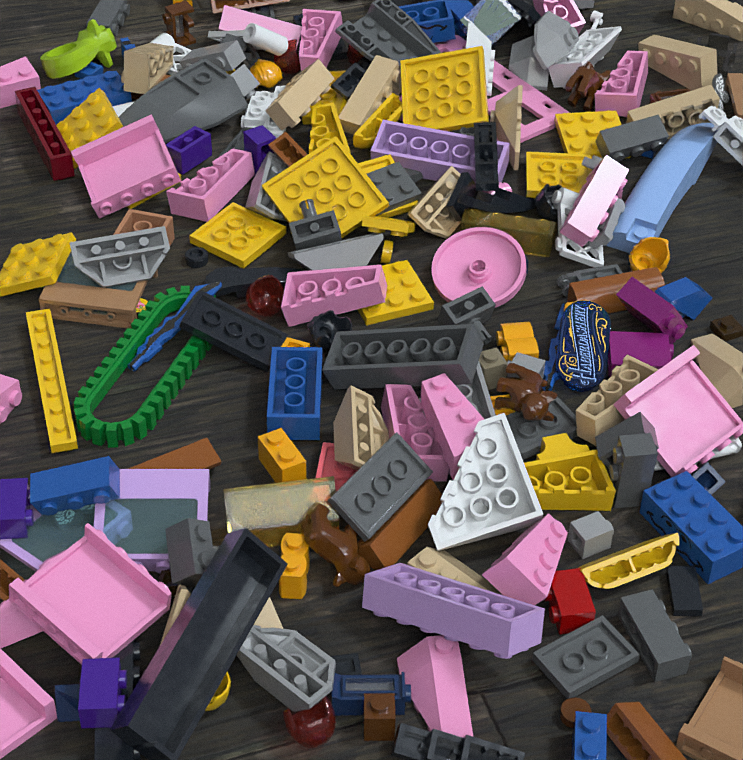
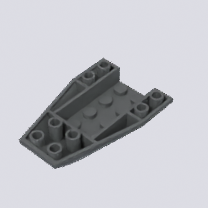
M375 0L364 17L354 24L347 20L335 30L342 39L371 63L376 55L398 61L400 71V60L441 53L415 20L391 0Z
M203 58L160 81L130 105L118 118L123 127L152 114L164 142L168 143L194 126L202 130L215 127L247 109L248 104L234 77L206 58Z

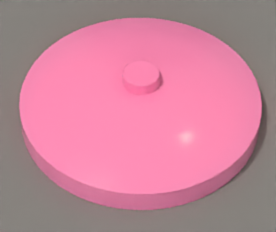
M489 227L470 228L452 235L441 244L432 261L433 282L436 290L445 301H453L483 286L496 304L495 308L508 302L518 293L525 281L527 271L525 254L520 244L509 234Z

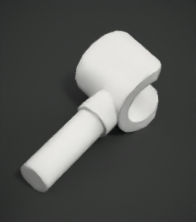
M598 11L592 12L590 21L593 22L591 29H596L598 25H602L603 13Z

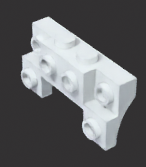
M285 85L276 86L274 93L256 91L255 96L251 97L248 108L245 109V115H242L241 128H255L263 125L276 138L282 135L286 128L281 130L265 110L278 97L279 93L285 89Z
M715 106L708 107L698 117L703 120L708 119L714 125L712 130L718 131L713 135V138L743 166V119L736 115L728 119L721 109H717Z

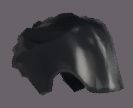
M546 184L537 193L534 205L539 216L558 223V210L553 206L552 196L562 186Z
M333 310L315 316L307 324L308 331L312 335L315 345L322 347L324 351L330 350L336 332L352 331L353 327L351 320L347 316L339 317L334 314Z

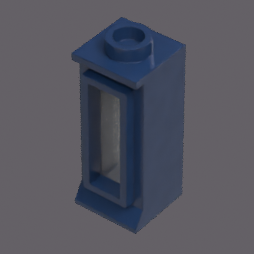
M401 672V675H339L335 673L332 690V716L364 715V693H395V715H405V703H411V684H405V672Z

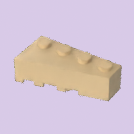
M147 43L124 51V71L121 76V82L124 83V91L145 94L158 84L173 66L174 46Z

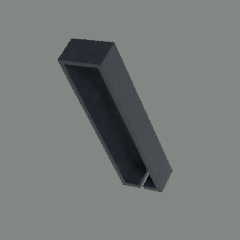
M246 527L226 535L110 729L130 746L138 745L136 751L148 760L178 759L288 565Z

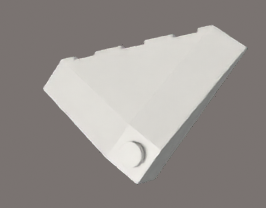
M505 413L478 422L474 430L476 435L470 447L466 446L457 464L460 468L454 480H449L440 499L442 504L436 516L432 515L428 523L437 551L531 526L542 519L544 515Z

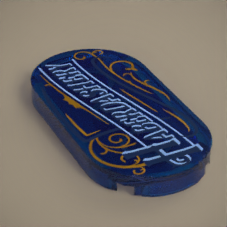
M577 301L570 304L565 309L560 322L555 366L556 374L559 379L561 378L564 381V385L580 392L592 390L603 381L607 370L611 321L605 309L594 302Z

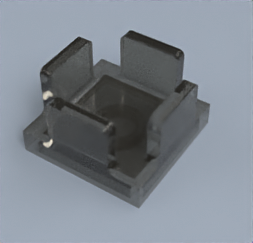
M710 33L708 45L704 47L716 49L717 74L721 73L723 78H727V74L733 72L738 43H734L733 49L728 50V35ZM698 37L696 45L702 46V37Z

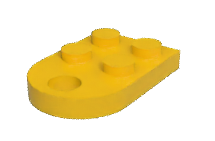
M364 216L362 226L368 227L369 232L385 233L386 230H391L390 235L404 237L408 236V233L415 232L416 222L380 216Z

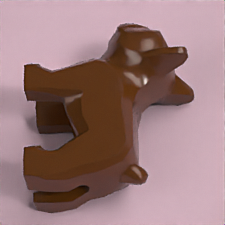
M587 62L585 66H579L566 83V91L570 92L572 90L568 98V104L576 107L580 98H586L583 110L590 112L595 101V93L597 90L600 91L602 89L604 81H608L611 71L596 72L591 62Z
M509 363L506 373H515L520 378H499L496 390L508 392L511 398L497 397L494 408H508L522 412L525 420L553 421L554 416L548 411L549 403L557 398V393L542 391V387L547 386L548 383L541 378L539 373L518 364Z
M318 503L312 508L311 514L306 513L300 521L306 543L327 562L336 567L337 572L333 580L335 587H339L345 582L351 585L363 583L365 574L370 573V566L363 556L357 554L356 536L358 534L349 524L345 526L344 531L333 528L327 518L329 509L325 505Z

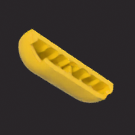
M392 93L353 135L354 147L359 149L371 148L382 121L397 122L400 119L403 107L397 94Z
M678 533L660 536L589 562L578 568H581L580 571L583 573L587 584L600 589L614 588L669 566L673 562L672 559L676 548L679 546Z

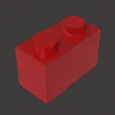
M581 568L555 571L548 596L544 599L549 601L550 620L552 624L556 623L559 635L568 634L595 620L596 611L584 575L580 571Z

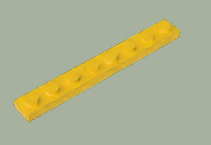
M50 309L26 312L51 452L56 453L78 449Z

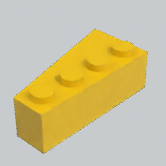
M334 102L313 106L309 153L336 136L351 154Z
M597 450L524 463L542 510L611 511L616 490L604 463L598 457Z

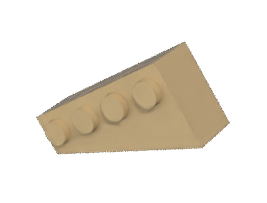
M675 0L673 18L743 42V6L736 2L731 3L728 0Z
M652 35L638 43L639 51H648V66L690 90L712 85L713 77L717 74L716 49L658 35Z
M378 55L375 56L339 115L344 132L354 135L392 93L399 96L402 92L398 61Z
M318 59L291 79L292 81L285 86V89L279 93L278 97L274 99L265 111L281 130L288 126L293 128L301 121L299 117H303L311 110L309 106L315 105L321 99L319 95L322 96L331 88L329 84L335 78Z
M708 85L629 110L626 123L659 114L669 135L668 139H671L683 128L699 123H711L708 119L703 120L698 116L710 106H715L718 109L720 98L712 85Z
M626 355L623 359V364L616 366L612 370V376L608 380H603L599 384V390L592 392L576 409L577 436L597 446L596 436L625 420L613 404L659 369Z

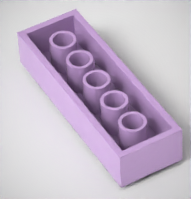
M388 120L382 121L370 151L371 159L390 154L394 162H400L403 168L420 171L423 179L437 181L453 166L460 174L468 172L476 184L474 136ZM497 141L498 180L502 183L509 163V143Z
M402 563L367 573L364 579L362 608L373 611V614L376 616L391 617L396 619V622L399 624L418 626L423 632L438 633L444 635L446 640L461 641L469 644V647L472 649H485L494 652V656L504 659L511 658L512 655L527 651L529 648L541 643L544 608Z

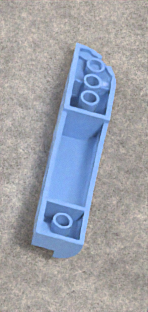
M699 123L683 128L661 148L627 198L625 210L620 214L618 224L613 231V238L605 246L630 253L633 246L641 239L659 237L680 200L689 188L695 185L717 144L713 135L718 130H712L714 127L712 123Z

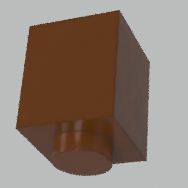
M364 693V741H394L396 720L395 693Z

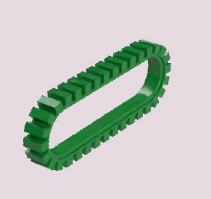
M181 286L180 292H177L175 287L166 289V295L159 292L154 296V301L149 300L145 305L146 310H141L138 314V319L135 318L131 323V328H127L124 332V338L120 337L117 341V348L113 347L110 350L109 357L106 356L101 362L102 367L98 366L94 371V377L90 376L86 381L87 387L82 386L78 391L79 397H75L74 414L78 432L81 431V436L85 440L92 439L94 445L101 447L107 440L108 448L118 447L119 440H122L125 446L134 444V436L142 440L147 436V429L153 430L157 425L156 419L160 420L162 418L164 409L167 410L171 405V399L174 400L178 395V389L184 387L186 384L185 379L189 380L192 375V369L196 370L199 366V360L204 359L206 350L209 351L213 344L192 335L132 417L124 421L110 423L103 422L93 416L96 407L136 356L138 347L145 343L146 337L154 332V329L158 327L169 313L181 308L191 293L190 286ZM195 297L192 299V301L188 304V306L185 309H189Z

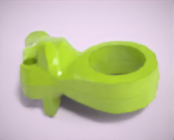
M92 19L88 22L85 30L78 32L77 41L45 52L40 60L47 77L56 79L82 70L92 60L98 59L105 67L110 68L113 65L110 52L115 50L117 45L110 28H105L103 25L98 26L96 20Z

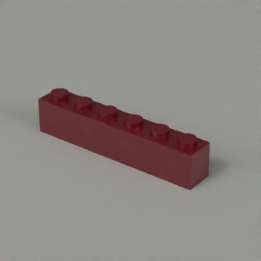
M36 87L15 91L18 114L53 181L75 176L72 153Z

